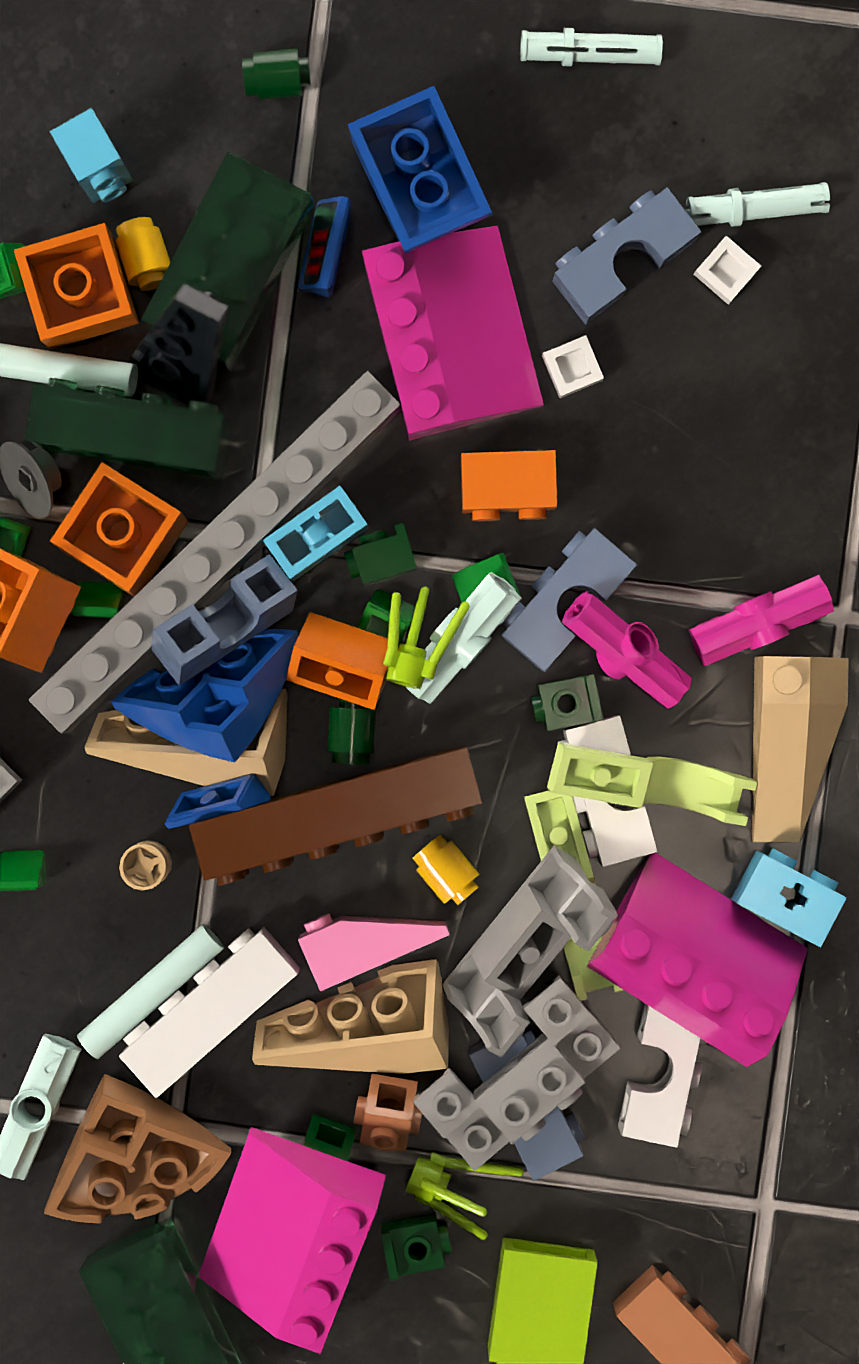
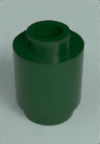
M298 48L253 52V57L242 58L246 97L258 96V100L303 96L302 86H311L308 57L299 58Z
M340 698L339 707H329L328 751L332 752V763L369 764V753H374L376 708L372 710Z

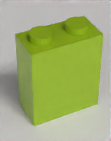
M503 1237L488 1341L489 1362H496V1364H584L598 1263L594 1250Z

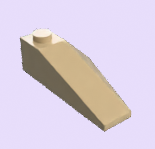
M760 656L754 658L753 779L758 783L756 790H753L752 842L800 843L848 705V658Z
M281 690L268 718L253 741L235 763L213 758L180 746L139 725L118 710L98 713L84 748L87 754L202 786L212 785L249 774H256L270 796H274L285 763L287 690Z
M437 959L391 965L377 971L378 978L354 987L352 982L338 987L339 994L314 1003L306 1000L257 1020L252 1056L254 1064L395 1074L448 1069L450 1028Z

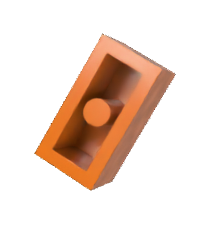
M556 450L461 453L462 513H472V521L500 520V512H519L520 520L546 519L547 511H555L557 508Z
M309 612L293 647L286 680L375 710L386 683L385 676L388 666L383 665L387 651L388 638Z

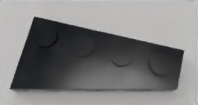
M183 284L126 363L137 365L139 380L204 413L213 396L228 306L222 304L210 292L205 290L197 291Z

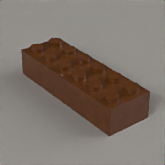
M463 745L273 798L268 802L248 809L194 822L189 825L204 881L216 878L218 886L246 878L245 875L250 874L249 868L262 865L264 873L291 866V862L295 861L293 857L295 855L308 852L310 860L337 853V849H340L338 843L354 839L355 846L360 847L381 841L384 836L383 831L400 826L402 834L422 830L429 827L428 818L446 814L447 821L465 818L475 814L473 806L481 804L482 800L467 747Z

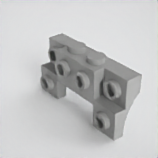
M554 845L442 984L448 1000L473 1025L482 1038L487 1050L500 1057L504 1055L514 1042L521 1038L525 1028L530 1023L520 999L570 938L573 939L576 945L589 951L597 940L609 931L612 922L618 916L604 889L589 882L575 856Z
M560 976L555 978L554 982L531 1002L523 1005V1009L543 1033L474 1090V1095L455 1073L448 1068L443 1076L420 1095L418 1094L413 1098V1103L443 1138L446 1137L474 1171L507 1143L513 1144L520 1137L527 1141L535 1136L546 1124L543 1118L557 1106L560 1110H564L573 1104L582 1094L580 1087L585 1083L584 1079L620 1049L616 1040Z

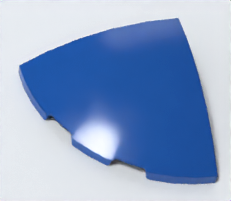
M287 629L264 630L180 686L167 670L160 674L157 669L153 668L126 687L111 702L116 710L169 741L195 752L235 763L253 741L268 718L282 690L293 647L299 636L297 630Z

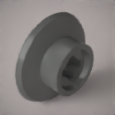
M17 442L3 443L0 447V470L6 486L18 504L28 514L39 519L47 517L53 507V492L60 489L62 484L61 474L56 462L42 448H35L30 451Z

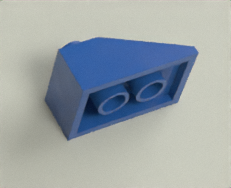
M435 86L347 124L356 153L405 254L492 215L490 206Z

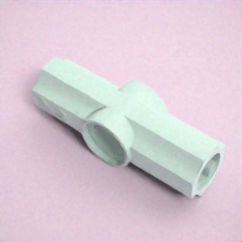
M493 572L489 573L466 600L470 604V608L440 659L434 679L424 678L421 690L406 688L418 699H422L429 704L434 702L462 668L465 670L484 650L492 639L490 635L522 599L515 588ZM457 607L430 636L431 643L425 649L427 651L425 660L429 659L452 617L457 612Z
M46 1033L43 1035L19 1093L11 1102L9 1116L0 1134L1 1175L21 1180L27 1178L50 1122L59 1109L60 1099L82 1049L73 1042L60 1036ZM30 1096L39 1098L45 1105V1115L37 1117L28 1113L25 1108V1098Z

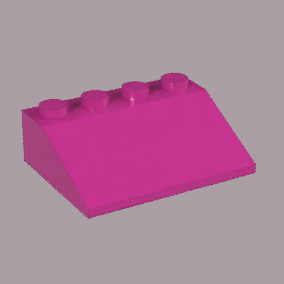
M498 226L453 232L406 254L399 241L362 251L363 262L409 440L544 406Z
M657 853L647 855L616 911L618 916L612 922L609 931L601 938L586 967L745 1067H748L768 1056L788 1016L808 948Z
M251 1127L198 1277L275 1338L321 1354L377 1211L386 1175Z

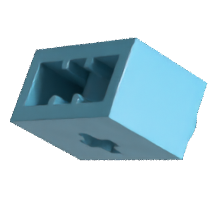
M92 108L50 131L76 179L93 203L100 199L102 202H109L127 190L125 185L132 182L133 179Z
M339 486L266 537L263 542L287 576L294 582L368 530L369 527L342 487Z
M772 848L768 856L756 850L731 900L821 948L847 897L835 892L839 883L813 870L810 877L795 871L794 867L797 861ZM784 886L791 889L795 886L794 890L801 894L797 902L793 900L786 902V898L780 894Z

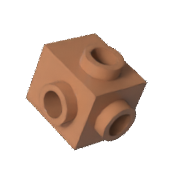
M371 1074L368 1097L358 1096L353 1124L363 1125L359 1144L372 1146L380 1151L397 1150L406 1152L409 1134L418 1135L422 1112L413 1103L418 1081Z

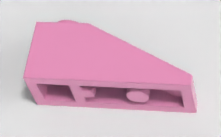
M330 913L305 923L304 926L307 932L300 934L298 942L319 990L323 991L450 935L446 921L341 916L332 920Z

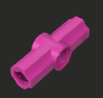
M816 575L774 594L770 591L734 606V611L700 623L688 631L697 656L700 658L703 666H707L749 647L753 650L789 635V630L827 616V614L834 612L827 586L822 581L820 575Z
M587 591L578 596L570 608L565 611L562 623L596 650L598 663L608 676L613 679H621L627 676L667 709L678 704L683 695L690 689L692 678L659 651V644L655 634L644 623L636 621L630 625L627 624L598 598Z

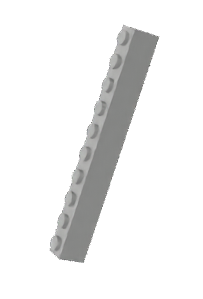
M367 370L60 668L29 701L61 734L71 733L153 653V629L191 604L196 609L204 604L265 544L263 540L285 525L401 412L400 403Z

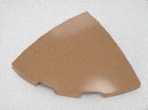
M104 1074L66 1154L47 1201L44 1214L84 1223H102L107 1215L132 1213L134 1219L155 1215L167 1210L172 1199L192 1188L195 1193L202 1189L223 1167L231 1154V1148L205 1127L159 1098H155L153 1095L133 1085Z

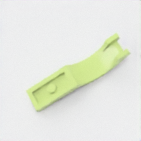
M558 742L547 788L556 794L642 808V805L649 803L670 805L696 811L725 823L746 826L748 817L737 812L743 789L755 791L758 782L749 777L686 760L661 756L643 758Z
M550 790L524 797L540 860L542 861L555 845L575 856L589 882L595 884L573 797L552 793ZM602 937L597 940L589 951L576 945L572 938L563 947L576 996L581 1001L587 1000L586 992L613 986L614 992L623 990L586 967Z

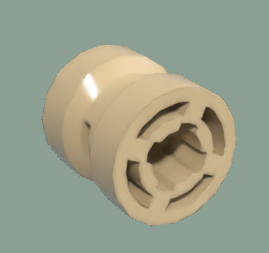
M146 840L133 845L125 851L121 857L119 869L121 877L127 885L137 890H148L166 879L171 871L172 861L170 853L165 846L156 841Z

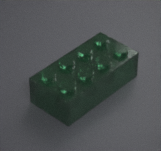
M227 151L141 320L151 329L183 284L197 291L205 290L210 292L222 304L228 306L218 365L231 371L315 208L312 194Z
M49 378L48 385L33 384L24 440L48 452L224 481L233 426L223 412L218 411V406L213 404L190 401L188 409L177 407L176 404L171 403V398L161 395L143 393L142 401L133 400L129 396H124V390L96 386L95 393H91L77 387L76 382Z
M171 1216L87 1256L79 1273L123 1364H241L202 1280L198 1277L199 1274Z

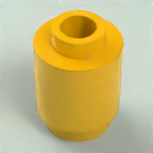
M138 217L120 224L116 228L118 237L115 240V244L128 284L139 286L141 291H150L164 286L167 283L166 277L172 274L173 268L159 227L154 226L152 219L149 217Z
M441 834L412 858L419 866L416 871L444 904L452 898L459 905L479 888L473 881L480 875L479 872L451 840L447 843Z

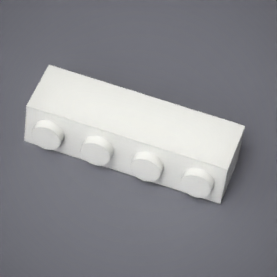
M265 927L261 928L256 934L248 928L228 946L233 952L230 957L220 965L213 959L193 977L198 985L184 996L180 990L176 991L158 1008L163 1015L149 1027L145 1021H142L123 1038L128 1046L119 1057L155 1098L161 1095L298 974L300 967Z

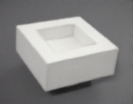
M725 236L693 275L729 305L760 269L761 265L730 238Z
M586 335L542 354L559 398L599 383L604 379Z

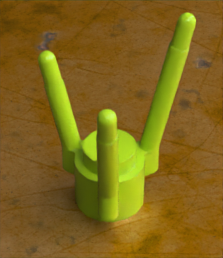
M427 586L422 587L420 590L406 644L400 643L399 649L401 594L398 592L392 594L388 646L383 665L388 666L385 676L386 680L419 690L422 688L424 678L434 679L440 659L470 608L468 602L461 603L429 659L425 660L427 651L416 647L430 591Z
M432 1152L430 1160L418 1156L405 1192L416 1196L414 1200L430 1206L480 1239H487L488 1233L484 1229L442 1202V1199L481 1217L487 1214L486 1208L446 1189L451 1174L444 1172V1168L517 1177L523 1176L524 1170L520 1167L485 1162L474 1171L462 1159L447 1158L435 1152Z

